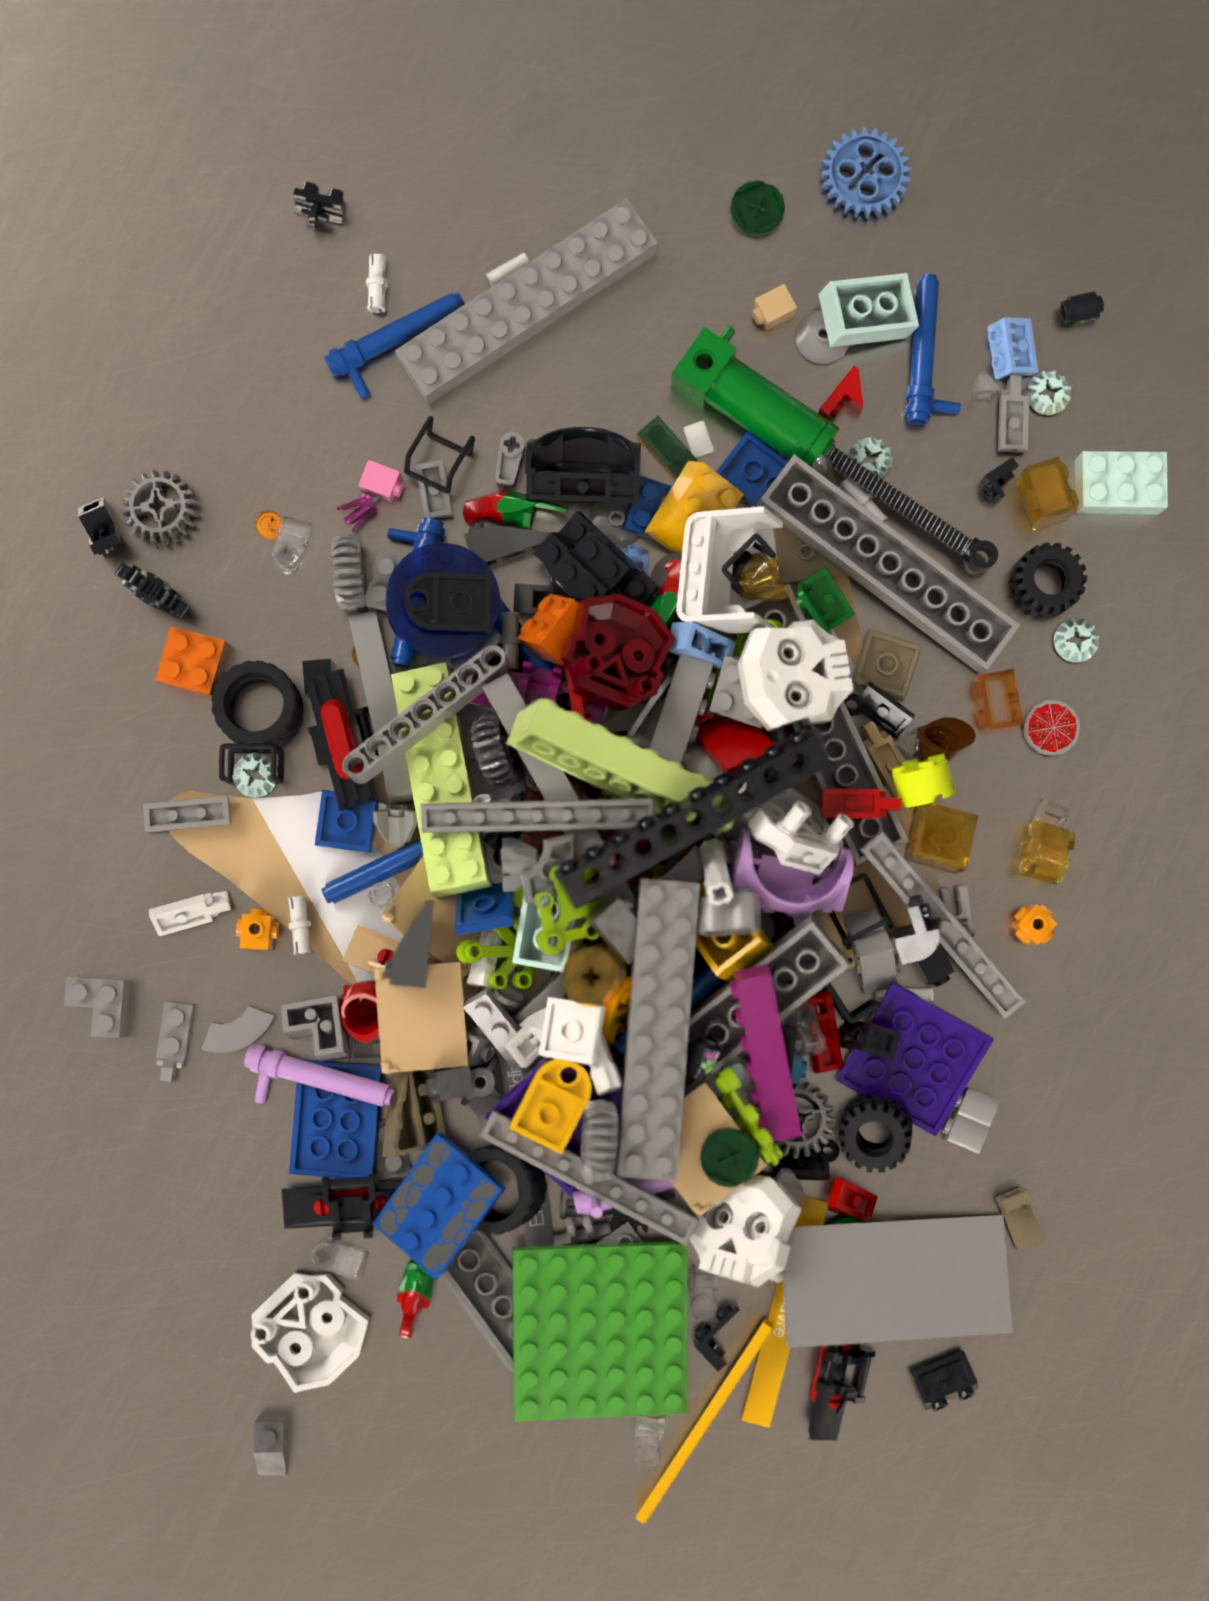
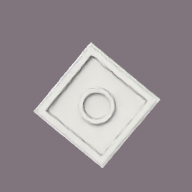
M548 997L539 1055L596 1065L606 1006Z

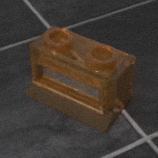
M1014 668L981 674L974 678L975 682L972 683V693L974 699L979 701L980 710H977V720L979 726H983L984 733L1017 728L1024 724Z

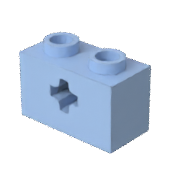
M694 622L672 623L670 630L675 640L669 652L680 656L682 653L714 663L712 670L721 669L725 656L733 655L736 642Z

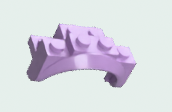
M741 827L738 840L729 841L727 851L732 858L728 875L733 893L735 889H751V893H755L760 897L761 911L774 913L776 910L793 918L808 917L816 910L825 913H832V910L842 912L853 874L854 859L851 849L841 847L837 861L832 860L819 875L801 870V868L796 869L792 866L781 865L774 849L750 843L751 832L748 828ZM815 876V878L820 881L812 885Z

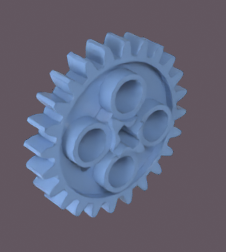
M863 127L861 135H858L855 129H852L850 138L844 133L841 134V143L834 140L831 146L833 150L827 149L825 154L827 159L822 162L821 167L826 169L821 172L820 176L821 179L826 180L822 188L825 190L831 189L827 199L836 197L837 200L834 207L837 208L842 204L845 205L844 214L853 209L854 218L858 217L860 211L864 212L866 219L869 218L871 211H874L875 215L880 217L881 208L890 212L891 203L894 205L899 204V196L905 195L907 191L905 186H908L910 178L906 176L910 174L911 167L905 166L908 164L909 156L901 157L905 149L904 146L895 148L897 138L889 142L886 140L888 132L879 137L877 136V128H874L872 134H868L866 127ZM865 150L871 154V157L864 158L858 152ZM878 156H882L883 158L873 165L871 173H866L853 190H849L859 180L861 172L865 173ZM879 169H888L891 175L884 176L879 172ZM848 170L853 176L849 178L844 177L840 174V171ZM868 188L873 192V195L865 196L860 190Z

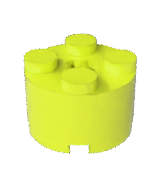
M944 753L930 756L928 760L919 762L918 759L903 762L901 766L891 769L897 798H901V807H914L935 802L934 799L939 797V794H942L943 799L956 793L948 760L945 758Z

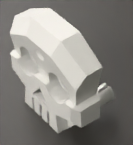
M815 620L793 622L787 628H756L750 632L738 662V670L744 704L765 729L770 731L798 721H802L807 726L827 723L832 720L838 706L853 691L844 639L840 640L828 634ZM784 649L791 652V659L784 656ZM816 665H817V667H818V673H819V674H817L816 672L812 671V669H813ZM792 692H796L799 695L798 702L792 700Z
M747 782L744 783L738 794L746 790ZM794 787L743 815L749 821L748 829L755 840L774 849L781 865L792 866L796 869L801 868V870L819 875L838 855L840 847L844 844L842 841L843 837L854 826L853 821L841 813L837 815V818L830 826L826 818H821L820 804Z
M754 1175L698 1217L700 1221L689 1239L700 1258L698 1268L708 1273L755 1287H760L768 1279L773 1282H781L783 1280L782 1271L785 1269L791 1248L787 1240L802 1208L780 1182L761 1175ZM728 1215V1221L724 1223V1217ZM765 1225V1231L761 1233V1227Z
M295 1272L252 1314V1348L267 1364L275 1363L294 1393L330 1385L359 1357L363 1348L370 1318L343 1296L344 1288L330 1273L307 1275ZM297 1303L299 1317L286 1315ZM328 1312L332 1315L333 1319L331 1322H326L323 1319L324 1313ZM298 1343L301 1346V1351L294 1352L291 1345Z

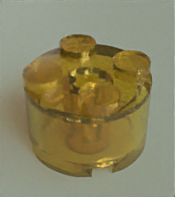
M1033 820L1028 832L1030 836L1028 842L1023 841L1019 849L1018 857L1023 859L1021 860L1018 874L1050 884H1059L1063 880L1071 861L1067 857L1069 849H1074L1075 833L1065 828Z
M591 945L574 952L568 957L562 971V983L569 999L587 1007H597L611 1001L620 993L626 981L624 962L612 949L603 945ZM593 969L595 974L600 975V979L593 982V978H589V972L593 971Z

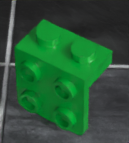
M826 566L797 583V593H795L797 604L803 613L809 611L810 619L815 620L828 634L832 635L831 629L855 615L854 610Z

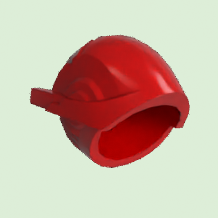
M374 980L359 981L352 984L350 988L348 985H344L343 994L341 995L340 1021L352 1037L364 1043L373 1041L379 1035L376 984Z

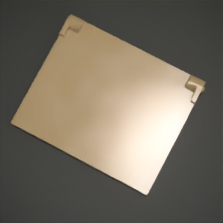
M422 855L389 905L382 911L380 918L404 935L425 900H434L429 955L439 963L460 962L463 979L469 972L472 963H463L458 959L457 947L464 940L479 942L482 931L462 935L456 934L457 894L436 898L430 893L424 855ZM472 947V948H471V955L473 956V954H474V949H473V947Z
M461 963L428 964L425 988L389 985V978H384V968L378 967L374 969L381 1073L389 1074L468 1066Z
M705 1081L683 1097L677 1181L670 1180L696 1217L704 1214L713 1205L742 1185L739 1184L731 1188L719 1186L709 1180L702 1169L700 1153L706 1138L719 1129L727 1127L740 1129ZM760 1155L758 1167L753 1176L767 1166Z

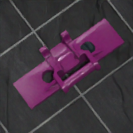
M523 661L522 673L507 672L513 683L517 686V690L524 703L532 704L539 699H548L554 701L559 708L572 712L568 682L563 681V668L554 667L553 671L533 667L532 662ZM473 674L471 684L478 680L479 675ZM484 692L468 703L493 708ZM592 700L585 703L587 714H592L593 723L602 725L606 705H601Z

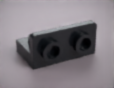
M964 1350L910 1372L925 1410L932 1408L933 1412L939 1411L947 1407L949 1401L959 1398L960 1401L966 1400L974 1396V1391L978 1390V1381Z

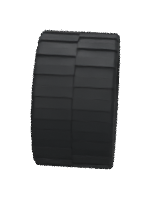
M259 660L236 664L227 672L225 671L214 687L215 690L211 698L212 714L218 727L234 743L250 745L274 744L277 749L279 746L285 745L296 734L299 725H301L303 712L302 697L287 674L282 669H278L276 665ZM268 682L279 689L284 700L279 718L270 727L261 731L253 732L241 728L236 723L232 712L237 695L250 684ZM247 749V750H250V751L256 750V751H259V752H266V750H271V749Z
M494 1144L474 1150L468 1155L481 1167L491 1161L505 1164L514 1172L520 1185V1200L517 1208L509 1214H500L491 1209L475 1231H480L486 1235H501L533 1219L532 1217L540 1211V1207L546 1197L547 1182L545 1181V1172Z

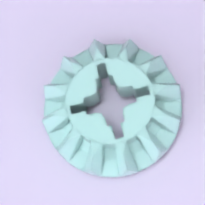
M1043 371L1034 376L1027 386L1029 404L1036 412L1043 415H1055L1063 411L1071 399V386L1066 381V377L1057 374L1056 371ZM1046 384L1050 389L1058 390L1053 395V400L1048 395H1039L1045 391Z
M872 437L858 440L851 447L848 454L850 455L849 457L851 459L854 458V461H859L858 463L861 465L866 458V451L870 455L880 454L875 460V467L870 462L863 463V467H867L869 471L872 470L871 472L876 473L878 477L881 476V479L885 477L893 461L890 448L882 440Z
M1072 618L1064 621L1056 629L1054 646L1057 653L1063 659L1073 663H1080L1094 655L1098 649L1100 636L1097 634L1095 626L1087 622L1086 619ZM1075 630L1079 637L1087 638L1080 643L1079 649L1076 643L1066 642L1074 637Z
M251 753L242 756L234 765L232 778L235 786L242 794L248 797H263L270 793L276 785V782L272 781L270 777L271 758L264 754ZM259 766V774L266 780L255 779L251 783V777L247 775L248 773L245 770L254 771Z

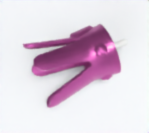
M365 492L353 501L336 507V509L344 511L358 506L343 520L345 524L357 522L352 528L353 532L368 515L377 512L374 501L379 499V497L371 499Z

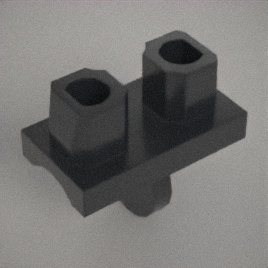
M305 182L301 189L295 188L293 192L295 200L294 212L301 214V217L309 218V227L317 228L319 221L343 223L344 195L342 190L332 188L326 196L319 194V187L314 183Z

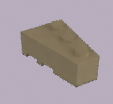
M434 1069L391 1073V1089H395L396 1092L393 1104L387 1108L382 1157H395L425 1150L437 1133L442 1132L446 1136L440 1102H433L426 1088V1081L429 1080L428 1074L434 1073Z

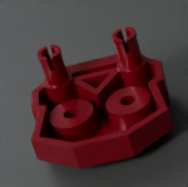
M620 594L589 598L579 603L573 634L565 640L560 660H562L570 674L574 687L573 693L596 701L601 705H606V707L613 710L622 711L630 709L641 701L657 695L664 675L660 667L675 637L655 609ZM595 636H599L601 638V645H598L595 642ZM634 652L640 655V661L634 659ZM607 668L609 675L602 671Z

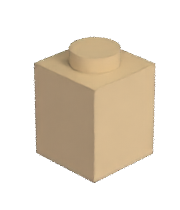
M785 284L755 298L751 312L755 322L758 325L762 324L765 331L795 317L797 306Z

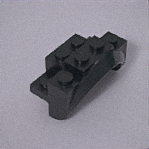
M594 427L563 428L549 432L537 439H529L526 446L525 474H527L526 499L639 503L641 443L632 442L616 432Z
M576 511L560 532H551L533 553L545 564L550 583L558 596L574 599L578 603L589 598L620 594L647 606L646 603L660 588L581 511Z

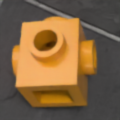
M1034 904L1024 905L1014 915L1016 920L1010 926L1016 930L1014 934L1024 944L1038 945L1040 942L1045 944L1055 934L1052 929L1057 923L1052 919L1054 914L1046 906ZM1035 919L1042 924L1038 930L1033 927Z
M251 909L250 914H242V920L238 919L236 926V935L240 937V948L273 950V940L277 939L279 934V922H275V916L267 915L268 910ZM257 925L260 926V931L258 934L255 930Z

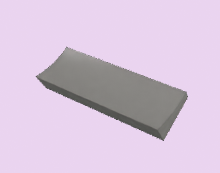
M475 1231L441 1279L506 1368L513 1372V1271L487 1235L482 1234L480 1231Z

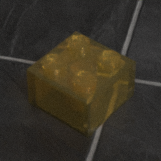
M1059 456L1027 466L1016 479L1033 532L1065 522L1078 510L1077 494L1075 490L1070 489L1067 480L1069 479L1068 468L1065 463H1061Z
M935 803L915 806L908 834L909 842L906 843L904 857L909 862L954 874L966 871L978 815Z

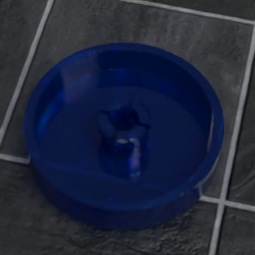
M434 543L415 549L398 563L387 585L385 608L392 630L408 648L426 657L449 659L469 653L478 647L487 638L489 633L430 631L419 628L410 621L405 613L403 605L404 593L412 579L425 572L491 574V632L500 609L499 587L493 572L477 554L459 545ZM414 593L410 596V604L414 608H422L426 605V598L423 594Z

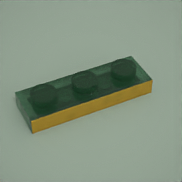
M659 416L637 433L638 438L675 480H677L688 461L699 462Z

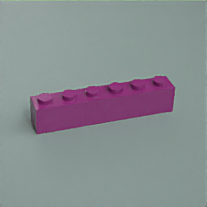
M768 964L733 971L735 981L729 982L733 1000H739L740 1009H735L738 1027L744 1026L745 1036H740L743 1054L749 1053L751 1062L745 1063L749 1081H755L756 1089L751 1090L754 1107L760 1106L759 1130L765 1128L772 1137L773 1142L800 1137L802 1134Z

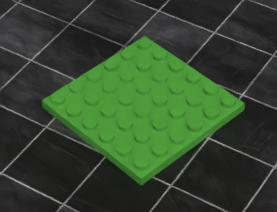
M678 1241L513 1247L514 1422L687 1414V1245L685 1246Z

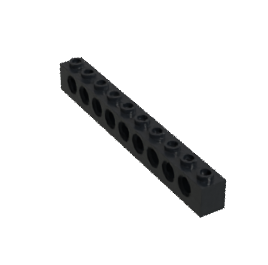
M798 730L792 733L786 742L767 747L763 755L755 759L749 758L738 765L739 768L731 773L719 774L713 779V783L706 787L701 786L691 790L687 794L688 797L679 802L672 801L663 806L662 811L658 814L641 818L633 828L614 833L610 837V841L602 845L596 844L589 847L585 851V855L578 859L566 860L553 873L568 902L576 910L829 767L831 763L817 734L809 730ZM796 752L797 760L794 764L789 765L790 755ZM772 767L771 776L763 779L765 769ZM747 781L746 790L738 794L739 784ZM721 795L722 801L720 805L712 808L713 799ZM692 810H696L695 819L687 822V814ZM671 824L670 833L666 836H661V829L665 825ZM646 839L644 848L635 851L637 841ZM620 853V860L614 865H609L610 857ZM589 868H594V875L590 879L584 880V872Z

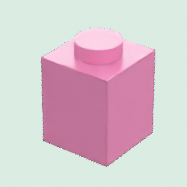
M368 460L358 486L363 493L366 492L368 495L393 503L395 496L400 497L404 482L399 471Z

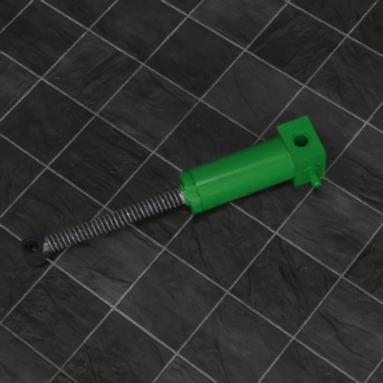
M726 326L720 336L704 327L673 370L671 389L701 409L706 404H709L788 459H791L795 454L813 469L817 463L821 465L822 462L826 461V465L830 464V467H834L835 471L839 470V473H843L844 477L848 476V479H852L853 483L857 482V486L861 485L862 489H866V492L870 491L871 495H875V498L879 497V500H883L884 504L888 503V506H892L893 510L897 509V512H901L902 516H907L906 519L910 518L911 522H916L915 525L919 524L920 528H925L924 531L928 530L929 534H933V537H938V540L941 539L942 543L945 542L947 546H951V549L954 548L956 552L959 551L961 559L966 561L967 567L972 572H987L996 563L998 550L992 542L987 540L980 541L976 537L971 540L970 536H966V533L962 534L961 530H957V527L953 528L952 524H948V521H943V518L940 519L939 515L936 516L934 512H930V509H925L926 506L922 507L921 503H916L917 500H912V497L909 498L907 496L908 494H903V491L900 492L898 490L899 488H894V485L891 486L889 484L890 482H885V479L882 480L880 478L881 476L878 477L876 473L871 472L872 470L869 471L867 467H863V464L860 465L859 461H854V458L851 459L849 457L850 455L847 456L845 452L840 451L841 449L838 450L834 445L836 443L834 438L840 429L831 422L829 423L820 414L735 358L737 348L728 343L735 334V329L732 326ZM977 551L987 554V563H981L976 559Z

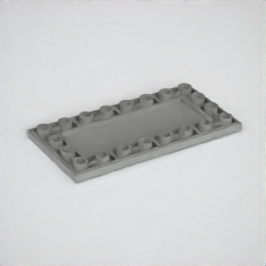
M1003 1215L794 1226L787 1240L791 1248L785 1269L782 1271L786 1343L788 1348L1013 1333Z

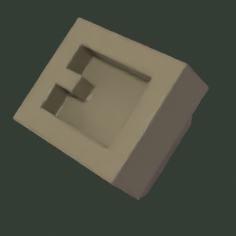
M1019 1187L995 1197L1018 1251L1044 1241L1029 1204L1033 1200L1027 1189Z

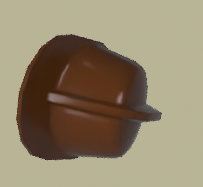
M951 717L940 718L918 728L916 734L919 739L918 749L921 753V762L928 760L930 756L944 753L945 758L950 762L959 751L967 748L975 741L976 734L974 729L963 720Z

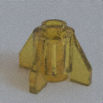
M759 552L750 558L739 574L740 581L738 582L743 587V592H740L742 597H747L749 600L776 602L789 598L788 591L783 583L781 584V578L777 570L779 561L776 557L768 560L764 553Z

